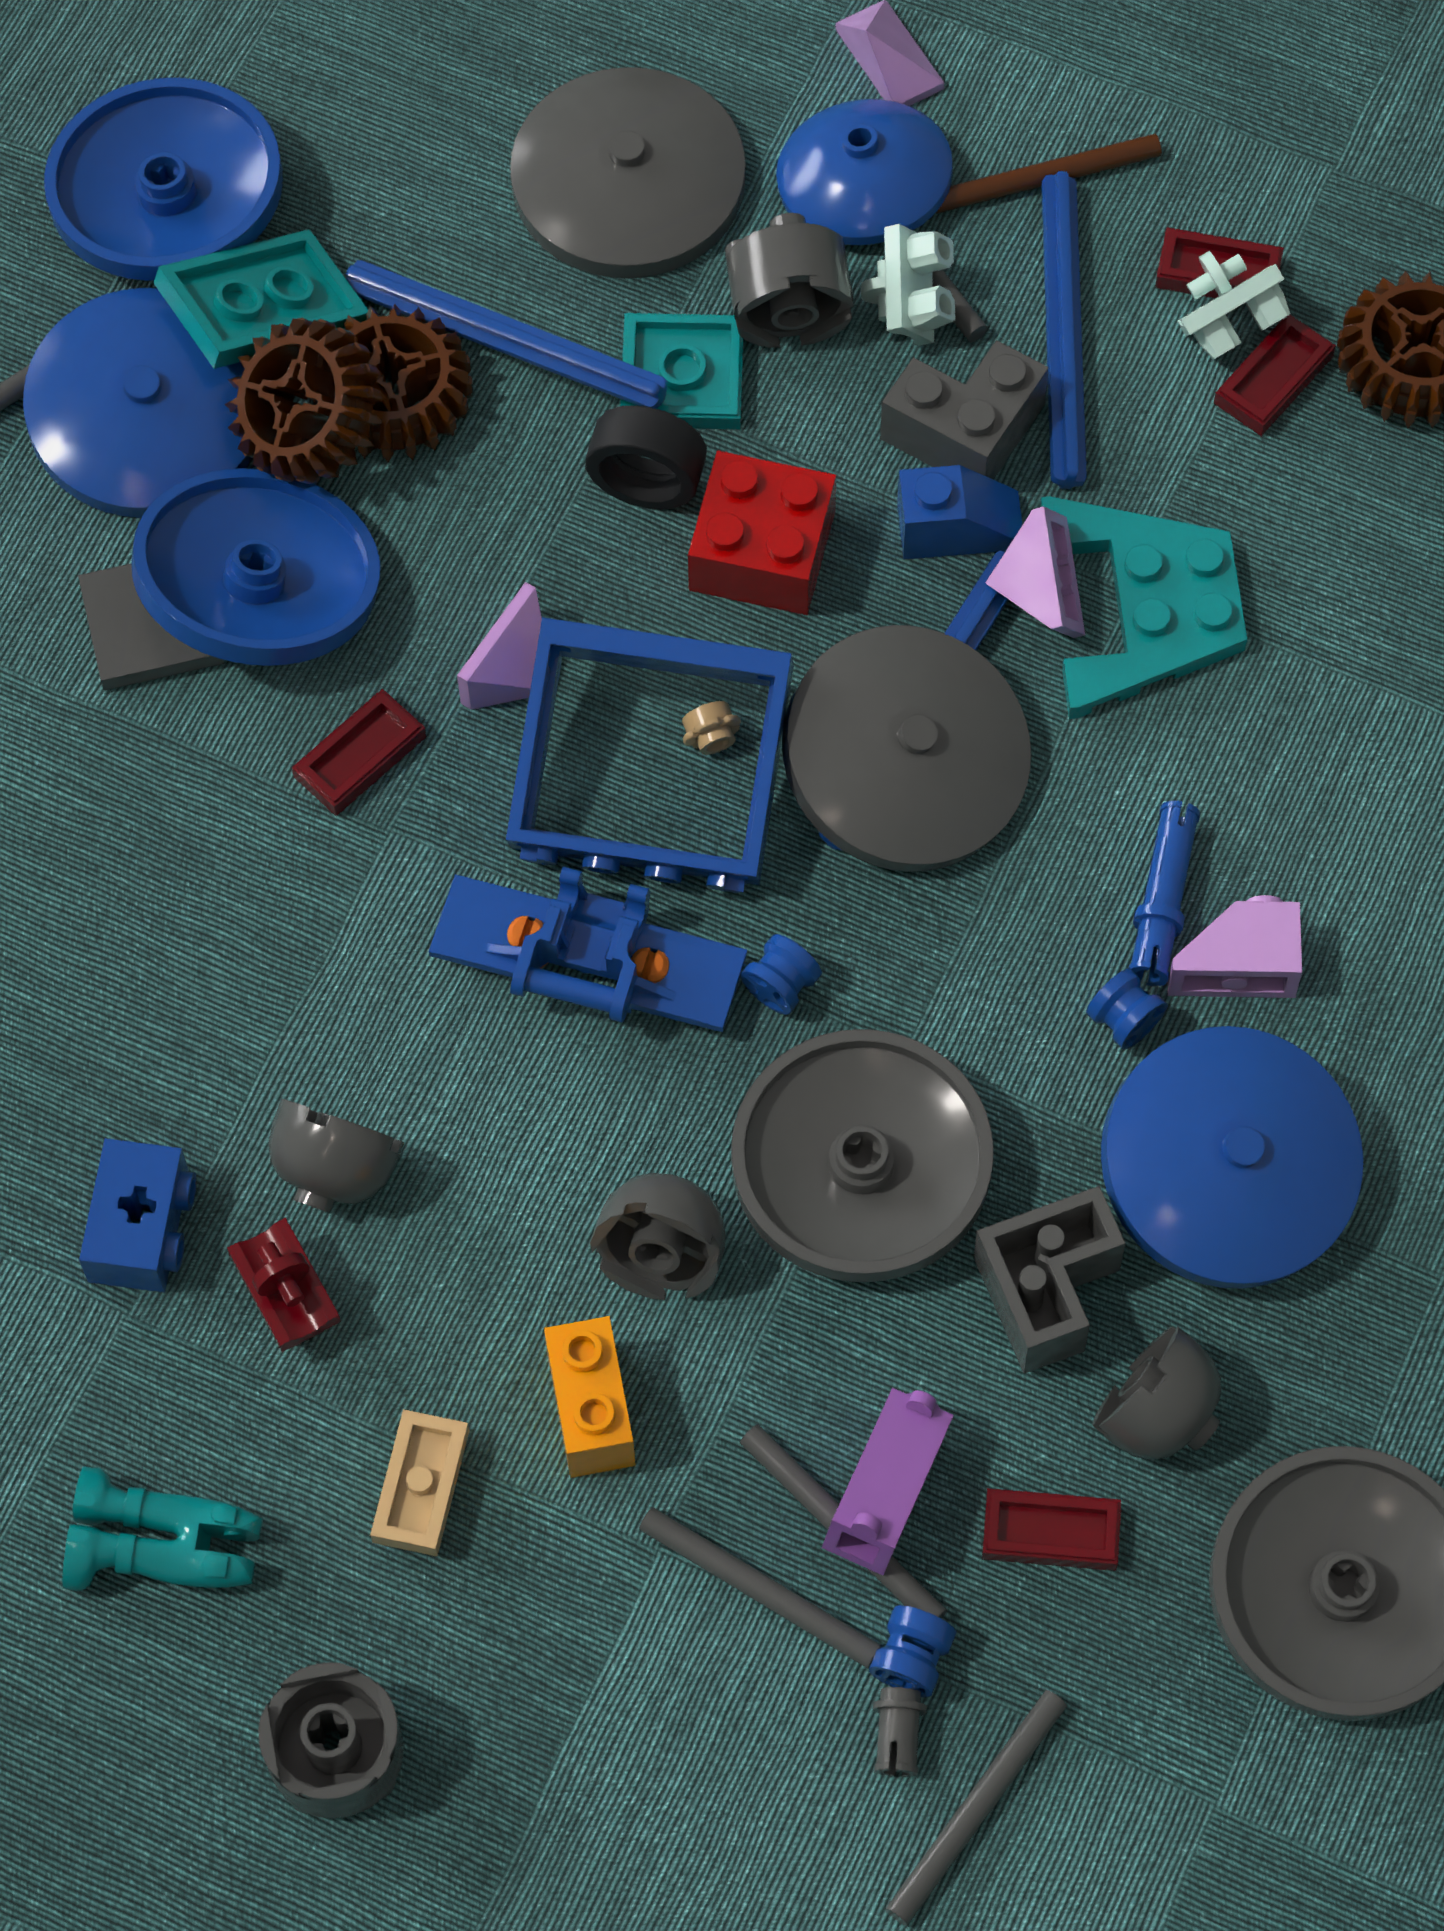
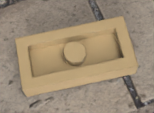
M403 1409L370 1534L372 1543L438 1557L470 1432L468 1423Z

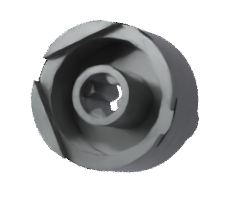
M785 213L774 217L770 221V227L753 232L743 239L734 240L726 246V266L734 317L739 335L748 342L768 348H781L779 337L800 336L801 346L810 345L836 335L849 324L852 319L850 309L851 307L854 308L853 293L845 245L840 234L821 225L806 223L805 217L801 214Z
M335 1662L318 1663L304 1667L292 1673L280 1684L281 1688L275 1693L269 1704H266L260 1717L258 1736L262 1756L271 1778L282 1796L297 1811L321 1818L353 1816L371 1808L381 1799L386 1798L393 1791L404 1753L401 1728L388 1693L377 1682L359 1672L358 1669ZM338 1731L341 1737L338 1745L339 1748L325 1751L323 1745L326 1744V1733Z

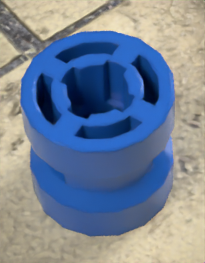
M903 1605L894 1606L887 1623L889 1639L885 1647L876 1650L869 1667V1672L873 1677L890 1687L916 1689L921 1691V1697H931L939 1678L936 1665L940 1656L949 1653L957 1631L943 1619L921 1609Z

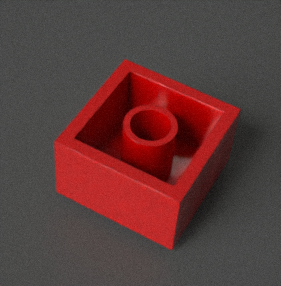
M717 450L688 552L689 591L808 615L835 515L836 475Z

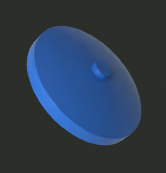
M158 78L140 81L120 87L97 98L78 112L60 132L50 150L44 173V189L54 226L66 245L81 259L102 271L128 279L154 281L159 266L253 243L271 221L278 207L283 186V168L278 144L273 130L260 111L245 98L225 87L189 78Z
M134 288L105 294L77 307L62 318L44 337L30 362L23 391V408L31 444L46 472L61 488L74 498L106 513L142 518L144 512L156 498L172 486L186 479L212 471L240 469L248 466L252 458L245 456L242 451L237 449L242 438L235 436L228 429L238 417V414L231 412L225 405V403L237 398L238 389L234 388L228 379L242 377L245 368L241 362L214 369L157 288Z
M247 468L225 469L200 474L186 479L163 492L151 503L138 523L131 561L132 578L138 597L148 613L165 631L177 640L204 654L235 663L262 666L304 662L325 655L345 644L368 620L374 607L380 578V559L375 541L364 522L346 503L315 484H305L297 480L289 483L276 479L273 474Z
M1221 1026L1194 1030L1180 1035L1152 1051L1132 1070L1115 1094L1107 1112L1101 1140V1165L1106 1191L1112 1207L1128 1234L1145 1253L1168 1270L1188 1280L1214 1287L1239 1289L1268 1285L1283 1280L1301 1271L1333 1245L1349 1222L1358 1201L1363 1176V1149L1358 1124L1347 1098L1333 1077L1319 1062L1296 1045L1276 1035L1245 1027Z

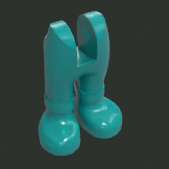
M82 1467L73 1502V1520L75 1523L97 1526L104 1522L123 1523L124 1527L138 1529L143 1527L173 1533L178 1538L175 1540L152 1539L122 1532L120 1535L89 1526L70 1524L63 1563V1589L73 1591L84 1590L91 1585L95 1574L100 1569L115 1567V1573L132 1575V1573L166 1583L194 1587L226 1588L252 1584L255 1570L254 1561L234 1554L209 1551L211 1537L243 1542L258 1540L261 1534L263 1518L238 1506L207 1498L146 1491V1488L129 1487L128 1491L124 1492L111 1483L108 1473L100 1467Z

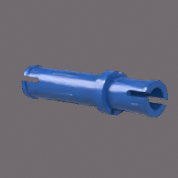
M1167 801L1160 807V820L1144 902L1135 910L1133 925L1138 932L1129 968L1140 976L1141 981L1144 970H1149L1147 986H1161L1168 982V970L1174 939L1183 931L1185 916L1180 911L1200 811L1197 807L1188 803L1185 817L1179 818L1183 801Z

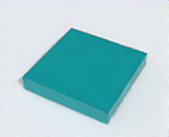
M625 313L622 361L662 376L668 381L665 400L657 409L666 411L686 421L694 429L741 430L744 338L738 333L734 315ZM624 400L620 402V406H637Z

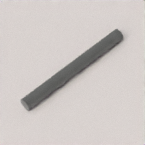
M759 1424L753 1426L742 1437L740 1444L828 1530L839 1503ZM893 1556L884 1575L869 1570L904 1606L921 1609L941 1619L947 1613V1609Z
M652 1507L643 1518L639 1527L640 1531L869 1669L876 1650L882 1648L881 1644L656 1508Z
M1049 1690L1043 1692L892 1898L885 1911L893 1919L904 1926H908L1067 1708V1704L1055 1693Z

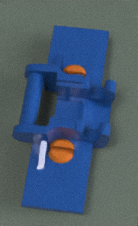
M563 867L559 878L560 889L558 898L549 899L455 874L428 951L429 956L512 977L510 993L513 995L525 997L526 993L530 992L609 1013V1019L612 1021L623 1023L627 1013H631L632 1009L719 1032L724 1031L748 950L646 924L650 902L649 888L630 884L627 899L625 902L587 893L583 886L582 871ZM548 963L575 969L582 973H590L617 980L618 982L616 988L541 968Z

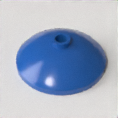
M861 99L826 108L802 123L791 134L780 153L776 177L779 195L788 213L801 214L805 217L806 223L821 225L835 231L842 236L846 245H870L885 242L884 227L901 224L914 231L928 221L938 211L949 193L953 178V162L951 149L944 133L924 113L895 101Z

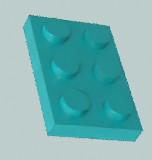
M310 229L158 267L154 280V285L214 369L240 362L239 356L249 355L253 357L256 353L253 338L263 336L270 339L271 324L290 326L293 318H305L312 322L313 320L323 319L335 324L336 328L341 327L345 329L348 315L361 323L367 320V313L369 311Z

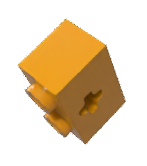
M610 1316L544 1328L548 1360L570 1478L636 1466L633 1436Z

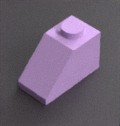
M1270 895L1255 896L1247 901H1235L1172 959L1168 979V996L1295 998L1302 975L1300 902H1283L1281 898Z

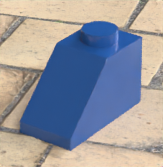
M953 465L899 470L897 510L903 559L1006 551L1023 525L1018 490L964 466Z

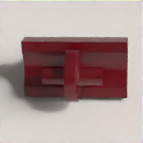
M286 1218L274 1223L258 1236L227 1247L229 1256L282 1352L323 1333L324 1330L341 1322L335 1306Z

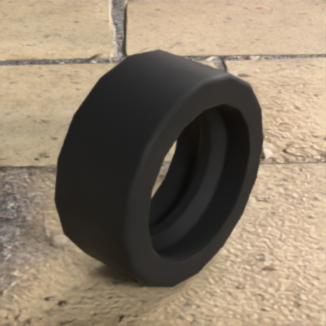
M620 406L607 410L597 420L586 454L585 469L598 487L625 503L648 509H671L687 504L695 496L706 461L707 445L700 433L691 425L666 411L646 406Z

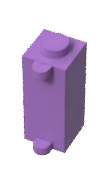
M892 1388L832 1519L821 1548L880 1575H884L954 1416L941 1410L932 1395L919 1390L906 1394Z

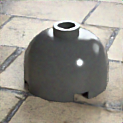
M281 1098L272 1123L268 1145L270 1162L277 1175L290 1185L297 1187L293 1200L330 1213L334 1201L358 1204L373 1198L387 1184L396 1167L404 1142L339 1117L312 1111L310 1107Z
M648 1173L632 1177L608 1196L595 1225L590 1246L592 1253L596 1249L602 1257L599 1268L605 1276L625 1290L650 1299L665 1300L666 1292L664 1288L676 1291L687 1289L685 1298L698 1296L713 1285L724 1254L726 1234L719 1207L708 1192L692 1181L673 1174Z
M1179 1326L1177 1328L1169 1327L1154 1339L1128 1367L1133 1373L1123 1384L1120 1391L1114 1385L1096 1412L1092 1423L1093 1427L1118 1448L1132 1456L1148 1460L1170 1457L1185 1445L1189 1446L1193 1451H1197L1210 1439L1220 1424V1420L1212 1414L1221 1397V1377L1213 1359L1193 1337Z

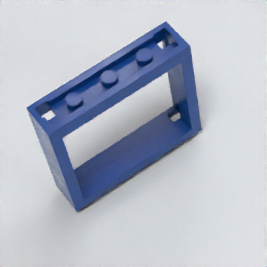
M542 617L506 841L510 847L515 850H521L519 859L536 864L556 865L558 856L582 859V869L603 874H619L620 865L643 868L645 869L644 878L664 883L679 884L682 880V874L707 878L706 887L725 892L743 893L745 884L760 886L782 746L783 725L788 708L794 669L792 653ZM562 657L769 686L742 860L535 829Z

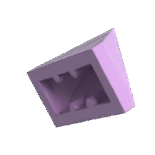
M886 0L836 23L837 33L884 100L911 106L944 90L943 80Z
M1046 507L1032 509L989 576L986 584L1050 629L1072 638L1085 636L1067 517Z
M526 582L523 584L458 673L460 702L465 707L472 710L529 698L542 621L537 592L534 586Z

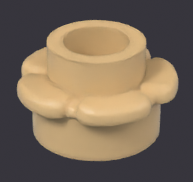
M715 701L701 705L683 717L682 723L686 734L682 740L686 746L699 748L701 754L704 755L720 752L730 747L736 741L734 734L740 729L741 719L738 715L732 714L729 704L725 701Z

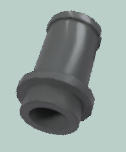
M902 1687L880 1689V1700L873 1702V1711L879 1713L877 1761L874 1766V1773L897 1777V1771H901L903 1777L917 1776L920 1716L927 1713V1705L921 1703V1691Z

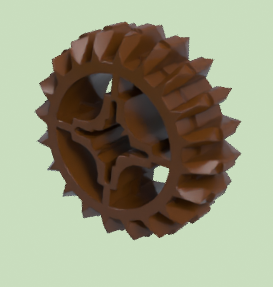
M1405 271L1399 277L1397 286L1383 277L1376 285L1375 293L1364 289L1357 299L1356 306H1350V309L1347 310L1344 316L1343 330L1339 331L1337 340L1338 352H1340L1338 359L1339 373L1348 374L1346 379L1348 392H1362L1361 402L1363 410L1379 404L1382 406L1381 415L1384 422L1392 417L1394 413L1404 415L1403 419L1407 429L1415 422L1416 417H1424L1431 428L1439 423L1441 413L1444 414V286L1434 284L1431 271L1423 277L1422 282H1414ZM1375 336L1384 343L1383 350L1391 357L1388 362H1385L1376 351L1372 341Z
M395 303L388 316H379L370 306L367 320L361 323L348 315L345 329L351 331L358 338L357 343L366 346L373 353L368 364L376 366L383 374L372 388L380 390L386 397V399L374 404L372 413L379 416L383 423L374 426L369 425L366 431V435L371 440L373 446L366 448L357 446L358 452L365 459L376 448L381 449L382 457L389 463L394 455V450L404 449L405 453L413 460L417 453L416 446L423 443L432 450H436L439 444L438 433L454 437V432L457 429L456 419L466 418L469 410L468 398H471L473 393L472 377L469 376L471 372L470 358L466 355V351H462L461 340L457 337L456 332L446 334L445 324L442 323L440 317L426 323L425 315L419 307L409 317H403L401 310ZM386 371L389 372L392 383H397L398 395L394 394L391 382L386 383ZM312 399L313 405H317L318 401Z
M293 318L290 326L271 324L270 339L263 336L253 338L256 351L253 357L249 355L238 357L245 370L242 377L228 379L232 386L238 389L237 398L225 403L231 412L238 414V417L228 429L235 436L242 438L237 449L242 451L245 456L253 458L252 465H255L258 470L273 474L276 479L289 483L297 480L305 484H318L320 476L327 479L339 478L340 464L346 466L358 465L355 454L357 446L363 448L373 446L371 440L366 435V431L369 425L374 426L383 423L379 416L372 413L373 405L386 399V397L380 390L372 388V386L383 374L376 366L368 364L373 353L366 346L357 343L358 338L351 331L341 327L336 328L335 324L323 319L313 320L312 322L305 318ZM294 397L306 400L311 398L318 401L317 405L303 403L302 405L293 402Z

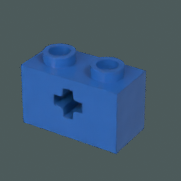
M104 1138L79 1262L88 1283L165 1293L169 1271L178 1272L183 1259L184 1234L177 1232L181 1211H191L196 1193V1173L189 1172L182 1148ZM143 1209H148V1210H151L152 1213H149V1212H148V1213H143V1215H142V1210H143ZM142 1215L140 1224L131 1223V1220H137Z

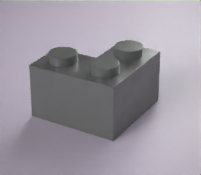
M996 340L968 382L963 384L913 357L882 401L880 439L932 467L961 465L994 480L1045 406L1049 367Z
M1100 1186L977 1230L974 1260L1024 1374L1085 1352L1090 1324L1074 1288L1120 1271L1125 1241Z

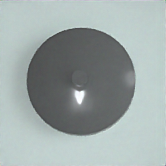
M624 67L605 69L585 74L561 85L541 100L529 113L516 136L511 154L510 169L514 203L520 219L531 236L543 249L565 264L584 272L605 277L642 278L659 275L685 266L710 250L728 231L738 214L745 190V153L737 127L723 106L694 83L674 74L648 68Z
M890 625L864 630L848 636L829 648L813 663L795 689L785 714L782 732L783 762L787 779L799 806L816 829L831 843L849 855L874 866L889 870L922 872L948 867L971 857L989 844L1008 824L1015 814L1028 784L1031 768L1030 735L1022 707L1014 691L995 666L983 655L962 641L939 631L909 625Z
M868 1029L836 1031L811 1038L792 1047L776 1058L756 1078L740 1105L734 1123L731 1147L733 1181L742 1209L751 1225L773 1250L788 1261L814 1274L835 1280L849 1282L886 1281L906 1276L933 1264L953 1249L971 1229L982 1210L990 1187L993 1166L992 1132L985 1108L972 1084L953 1063L934 1049L909 1037L886 1031Z
M1330 1446L1297 1453L1279 1461L1257 1476L1240 1493L1221 1524L1214 1542L1209 1571L1210 1599L1219 1632L1228 1650L1245 1673L1267 1693L1294 1709L1322 1718L1344 1721L1369 1720L1392 1715L1414 1706L1437 1690L1444 1683V1489L1427 1474L1400 1458L1372 1449L1351 1446Z

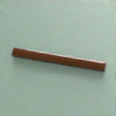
M1154 133L952 185L945 201L936 214L1042 187L1044 177L1046 175H1055L1058 171L1068 172L1069 177L1078 178L1160 157L1162 154L1161 144L1157 134Z

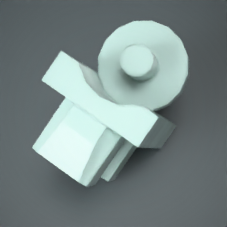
M901 224L884 227L885 259L877 262V277L861 283V299L868 303L878 304V320L886 322L888 332L909 336L913 339V343L918 346L934 343V329L955 321V300L951 291L940 285L933 287L932 272L950 268L951 264L954 263L953 241L937 231L917 233Z
M1208 251L1199 257L1205 274L1186 285L1195 300L1215 289L1219 297L1177 322L1185 336L1193 334L1205 352L1212 359H1215L1242 343L1225 315L1245 303L1261 331L1290 315L1284 293L1278 285L1279 282L1284 280V277L1277 265L1274 264L1232 288L1228 280L1247 270L1243 259L1237 254L1219 265L1212 253Z

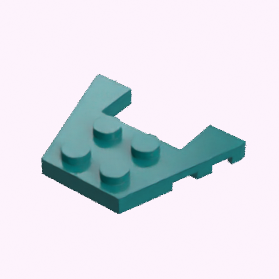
M1051 496L1041 497L1040 507H1046L1067 517L1073 554L1110 553L1125 652L1063 658L1062 673L1069 719L1092 713V707L1117 698L1120 702L1140 694L1141 687L1171 675L1174 679H1177L1245 651L1247 634L1230 531Z

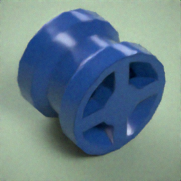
M775 934L765 943L763 948L764 956L760 961L749 963L741 972L740 977L745 987L756 999L775 1012L787 1015L798 1005L799 992L804 987L813 986L821 977L822 971L816 960L803 947L785 936Z
M1127 968L1111 978L1099 990L1089 1003L1086 1014L1095 1023H1105L1113 1031L1114 1042L1122 1050H1125L1137 1044L1156 1026L1165 1014L1168 1005L1158 994L1149 995L1141 987L1140 976L1131 968Z

